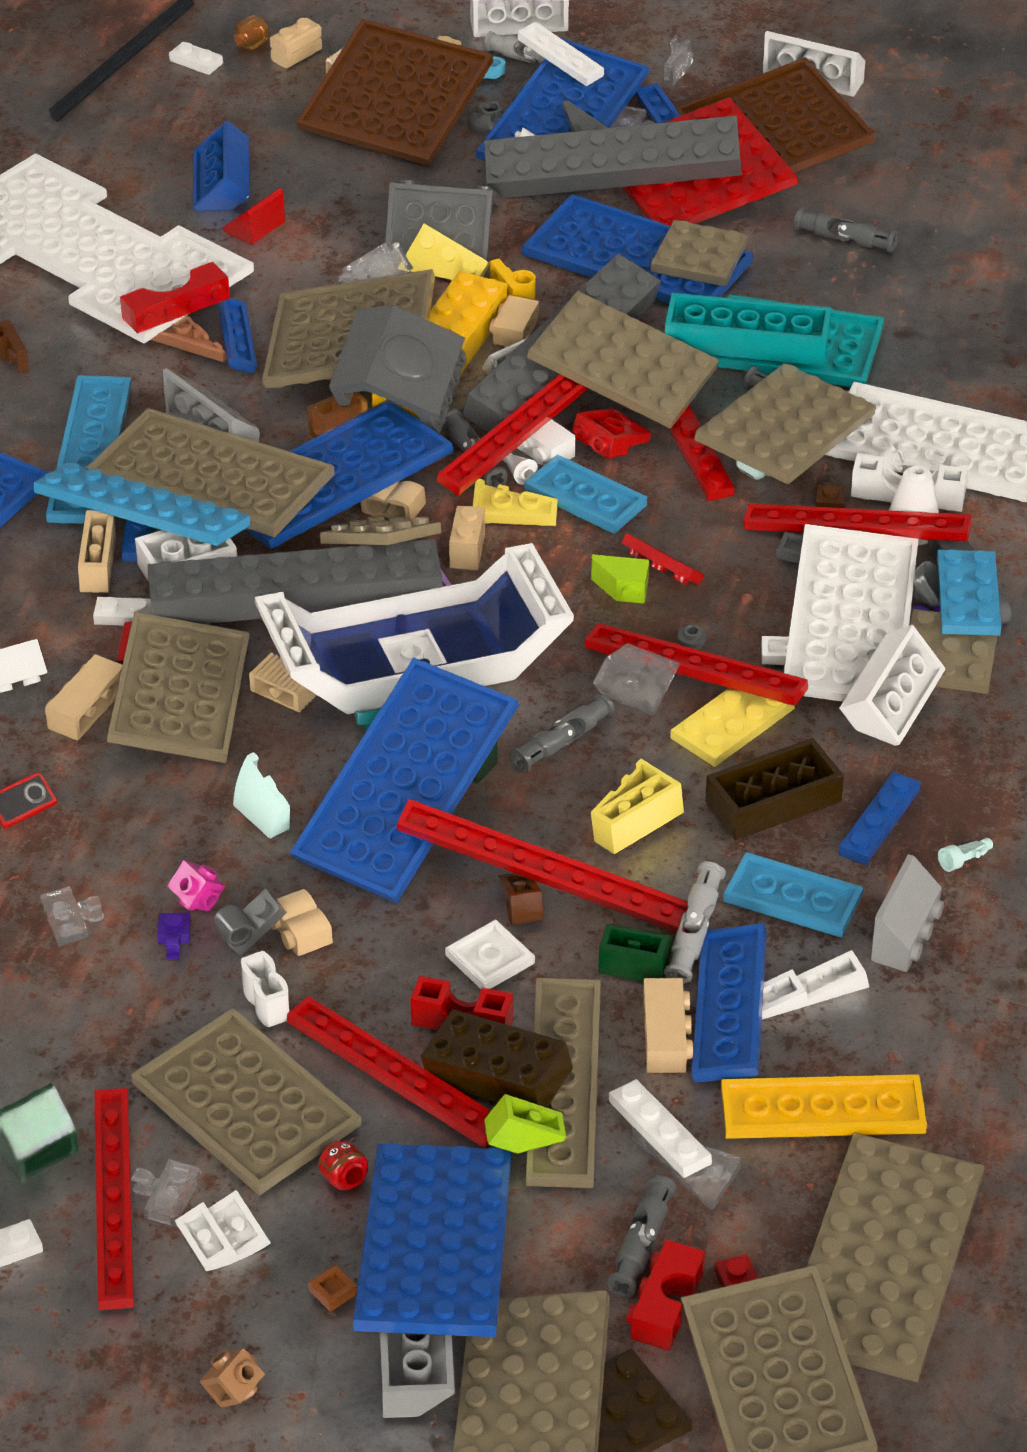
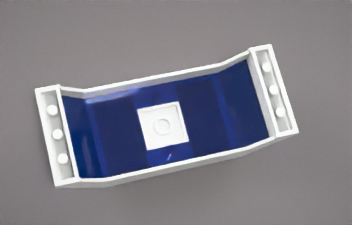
M532 543L505 548V554L476 581L310 613L284 598V592L255 597L256 607L290 677L346 714L382 707L413 657L483 686L515 680L573 622L574 618L572 611Z

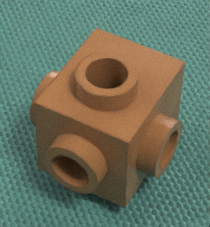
M244 1348L232 1351L226 1349L218 1353L211 1360L212 1367L199 1382L222 1408L240 1404L242 1401L253 1396L258 1389L257 1383L265 1374L257 1365L256 1358Z

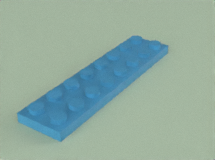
M77 376L56 470L65 463H77L80 467L86 468L122 433L132 388L131 377ZM50 497L46 519L48 523L84 524L86 510L92 509Z
M65 463L61 468L45 474L44 477L34 482V493L215 546L250 526V515L240 513L237 509H226L216 506L213 502H202L192 499L189 495H178L164 488H153L147 486L144 482L129 481L119 475H104L98 469L86 470V468L80 467L77 463Z

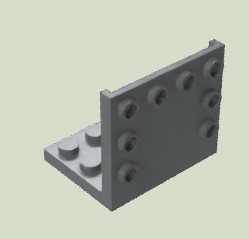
M399 180V183H390L384 261L402 262L423 224L430 226L488 261L492 205L502 208L503 197L488 186H476L475 189L418 185V183L411 180Z

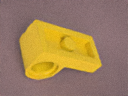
M500 259L490 261V279L507 283V298L508 295L531 300L536 299V276L533 272L528 270L512 272Z

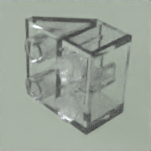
M385 242L342 268L344 274L337 277L336 280L339 284L404 274L412 270L413 267L398 242L389 247Z
M627 643L605 658L593 684L600 693H604L611 700L654 716L680 664Z

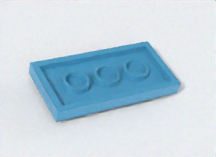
M558 454L524 482V491L558 499L559 508L613 534L617 533L647 506V496Z
M938 550L937 571L941 634L1000 636L1001 615L995 552L983 550Z
M746 852L724 892L723 902L842 938L863 897L864 887Z

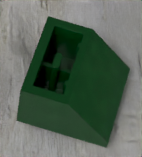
M606 924L599 945L598 973L644 982V978H663L675 935L617 924Z

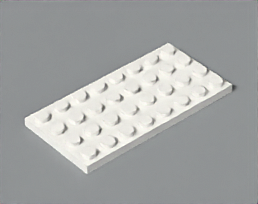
M853 382L848 393L862 397L876 405L875 414L825 455L855 462L857 454L878 456L893 446L896 450L899 449L905 459V465L902 466L901 473H904L907 468L916 465L923 466L931 474L940 465L968 468L966 489L1027 502V421Z
M805 524L784 673L808 679V690L803 696L843 702L886 633L909 626L918 539Z

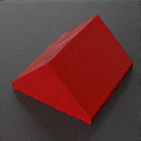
M279 188L223 226V231L253 245L285 222L283 190Z

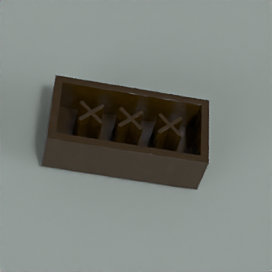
M810 738L707 775L705 802L736 841L842 802L844 775L816 740Z
M452 1009L421 1054L424 1069L461 1092L497 1103L504 1094L546 1108L573 1069L565 1041Z

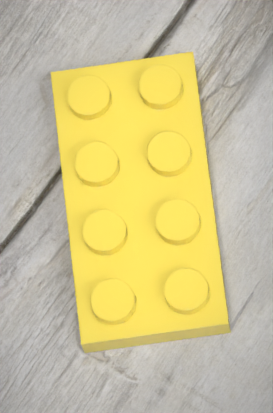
M728 688L672 728L671 739L713 767H716L794 710L795 706Z

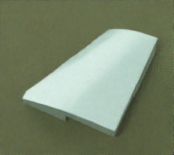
M253 752L247 755L241 767L235 787L233 806L270 839L289 830L290 805L278 791L271 776L263 778L257 769L259 757Z

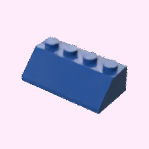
M227 120L193 150V209L196 211L233 210L249 198V137Z

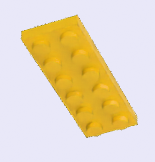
M919 1074L721 1079L726 1139L851 1136L853 1133L861 1135L926 1134L927 1122Z

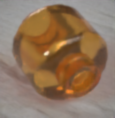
M250 15L235 24L236 33L233 34V38L239 48L244 46L247 50L251 51L268 41L270 30L262 17L258 18L255 15Z

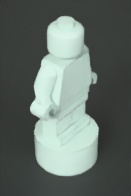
M985 838L980 842L974 841L959 845L958 847L956 845H949L941 848L938 852L939 863L947 872L959 869L963 866L964 861L974 857L979 858L980 855H984L988 850L992 849L993 841Z

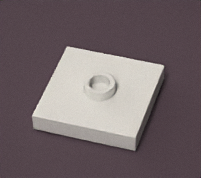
M496 919L445 948V955L480 989L482 987L491 989L535 964V955Z

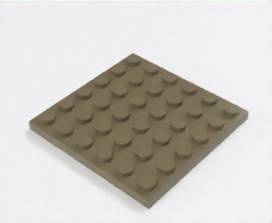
M433 269L280 293L262 377L264 388H283L286 385L309 384L312 381L324 379L331 380L358 309L395 305L429 321L435 282Z

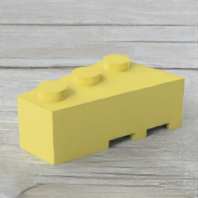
M640 758L636 763V769L631 775L626 774L621 779V786L616 791H610L591 811L594 842L611 853L616 854L684 813L681 783Z

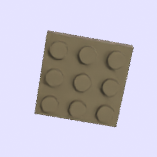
M674 220L651 262V272L726 287L748 243V234Z
M384 516L368 517V522L366 520L350 521V526L348 524L331 525V530L320 532L321 544L390 545L440 534L441 523L429 522V517L411 518L412 521H407L406 517L400 516L389 518L390 521L384 519Z
M913 609L910 625L916 628L946 668L935 687L989 694L998 636L941 634L940 612Z

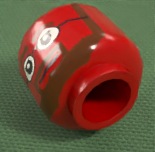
M340 1140L327 1146L321 1153L319 1170L332 1186L338 1190L347 1191L354 1189L363 1182L368 1172V1161L356 1146L349 1141Z

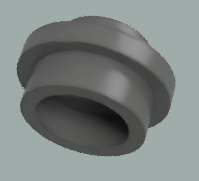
M690 624L679 629L677 638L680 645L699 650L706 642L707 633L702 627Z

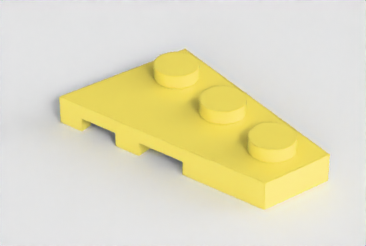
M423 224L398 269L411 272L433 269L435 277L453 280L459 271L483 277L490 266V262L430 226Z
M478 479L475 482L473 507L485 508V524L556 526L558 499L528 491L519 494L509 491L508 486L499 484L496 488L485 485V480Z

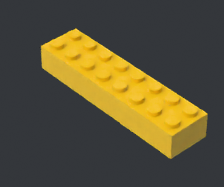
M459 271L430 310L429 321L465 337L462 350H464L466 355V363L462 368V374L489 336L491 320L497 318L500 304L505 303L507 300V283ZM372 393V408L387 401V399ZM395 403L396 405L404 409L406 412L420 420L414 411Z

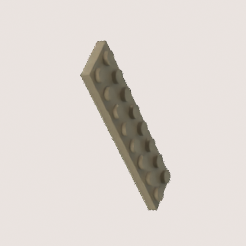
M536 978L534 1033L565 1041L573 1069L547 1107L562 1112L566 1138L563 1142L527 1151L526 1186L594 1187L601 980Z

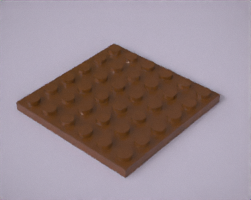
M361 19L296 121L297 128L430 166L494 61L493 54Z
M806 57L675 107L682 116L730 97L794 173L875 141V133Z

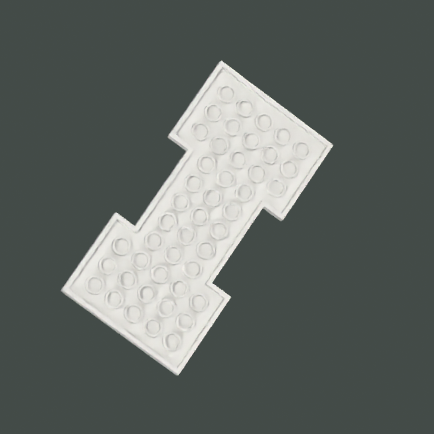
M36 153L0 175V264L16 254L79 287L80 289L68 296L70 305L142 343L151 340L158 333L166 330L185 316L137 334L122 319L120 296L141 288L156 292L178 289L189 281L191 269L210 262H214L228 276L229 287L254 272L253 262L179 225L160 237L97 205V203L107 198L105 188Z

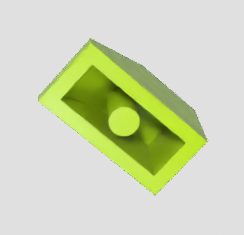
M592 554L591 580L615 601L645 604L649 582V560Z
M507 1094L503 1095L484 1119L488 1144L514 1153H521L563 1142L566 1138L562 1112Z

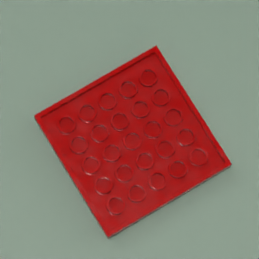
M729 97L688 114L675 117L667 122L737 116L742 175L626 186L622 188L646 218L671 226L674 220L696 224L797 185V175Z

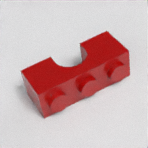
M419 975L410 998L411 1025L439 1030L452 1009L512 1026L514 1020L513 993L482 987L476 1002H464L453 995L450 981Z
M666 1239L661 1251L654 1252L650 1264L651 1274L649 1278L643 1277L638 1291V1297H640L638 1303H632L627 1314L626 1322L631 1324L630 1339L668 1351L671 1350L682 1325L683 1303L669 1299L668 1296H689L695 1294L704 1274V1250Z

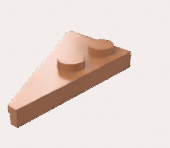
M189 316L181 318V320L151 339L217 361L224 362L227 359L226 352L222 349V346L218 342L212 343L209 340L208 333L198 324H195Z

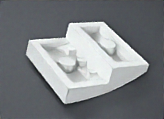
M237 1190L209 1208L202 1202L175 1220L206 1271L230 1265L271 1244Z

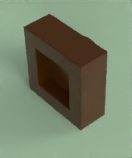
M817 484L816 507L844 508L845 486Z

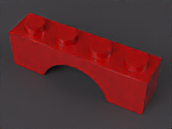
M214 262L207 263L191 269L189 281L178 289L156 292L141 288L120 296L122 319L138 334L230 299L229 279Z

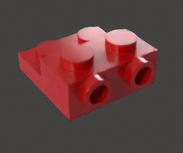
M616 408L577 413L571 431L577 440L592 446L596 453L608 459L627 455L630 446L649 443L652 434Z

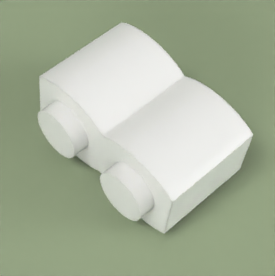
M264 951L241 958L243 992L248 1001L255 1005L259 1021L268 1028L286 1022L287 1013L290 1012L288 986L284 978L276 973L273 959Z

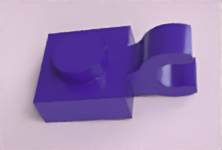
M159 913L158 944H165L167 960H179L180 944H190L191 914Z

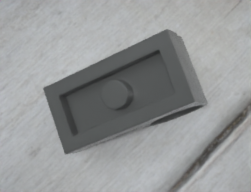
M265 888L243 910L234 905H228L220 909L214 916L213 925L229 947L242 956L287 912L273 893Z

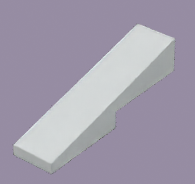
M851 950L796 976L793 969L764 982L762 1019L869 988L866 971Z

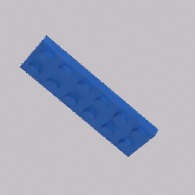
M764 923L713 929L706 932L700 952L691 1072L694 1083L759 1076L767 938Z

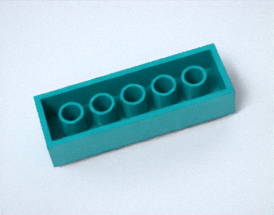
M672 293L665 322V334L708 355L825 366L830 334L831 308Z

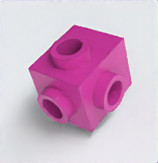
M183 860L167 887L180 898L178 902L190 911L199 909L209 912L218 901L225 885L216 878L218 874L212 868Z

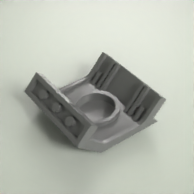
M395 305L358 309L329 388L339 406L350 405L354 392L368 391L414 411L422 423L440 434L442 426L446 421L449 406L453 400L456 385L459 383L462 368L466 363V355L464 350H462L465 337Z

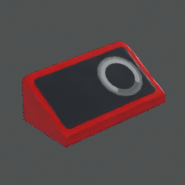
M36 772L0 790V825L4 829L57 804L55 796L40 772Z

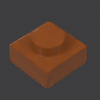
M336 1264L308 1282L309 1291L330 1312L357 1295V1285Z

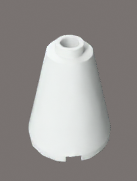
M919 465L907 468L902 475L889 510L939 513L931 472ZM918 539V545L928 543V540Z

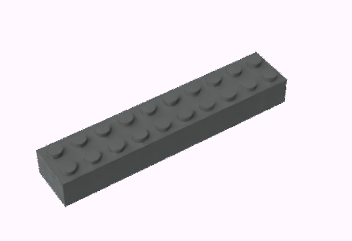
M737 116L484 140L486 184L491 189H494V191H497L496 193L503 198L742 175Z
M618 253L578 291L637 319L654 303L661 280ZM570 299L468 393L462 416L486 432H490L560 375L528 359L527 355L532 345Z
M435 539L399 542L390 545L334 547L147 564L152 615L201 624L262 619L255 604V597L284 592L285 599L313 613L442 587V572Z

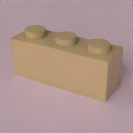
M86 510L78 561L80 592L109 593L116 543L115 516L99 511Z
M96 654L87 663L83 664L79 672L70 681L65 683L63 689L53 699L48 701L45 707L48 729L78 741L115 701L123 665Z
M644 978L643 1010L647 1073H686L687 1059H693V1041L686 1040V1035H691V1015H685V1011L690 1010L689 991H683V978Z

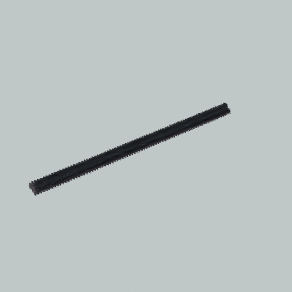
M177 0L52 106L48 110L51 113L50 117L52 119L55 118L56 121L64 117L195 5L193 0Z

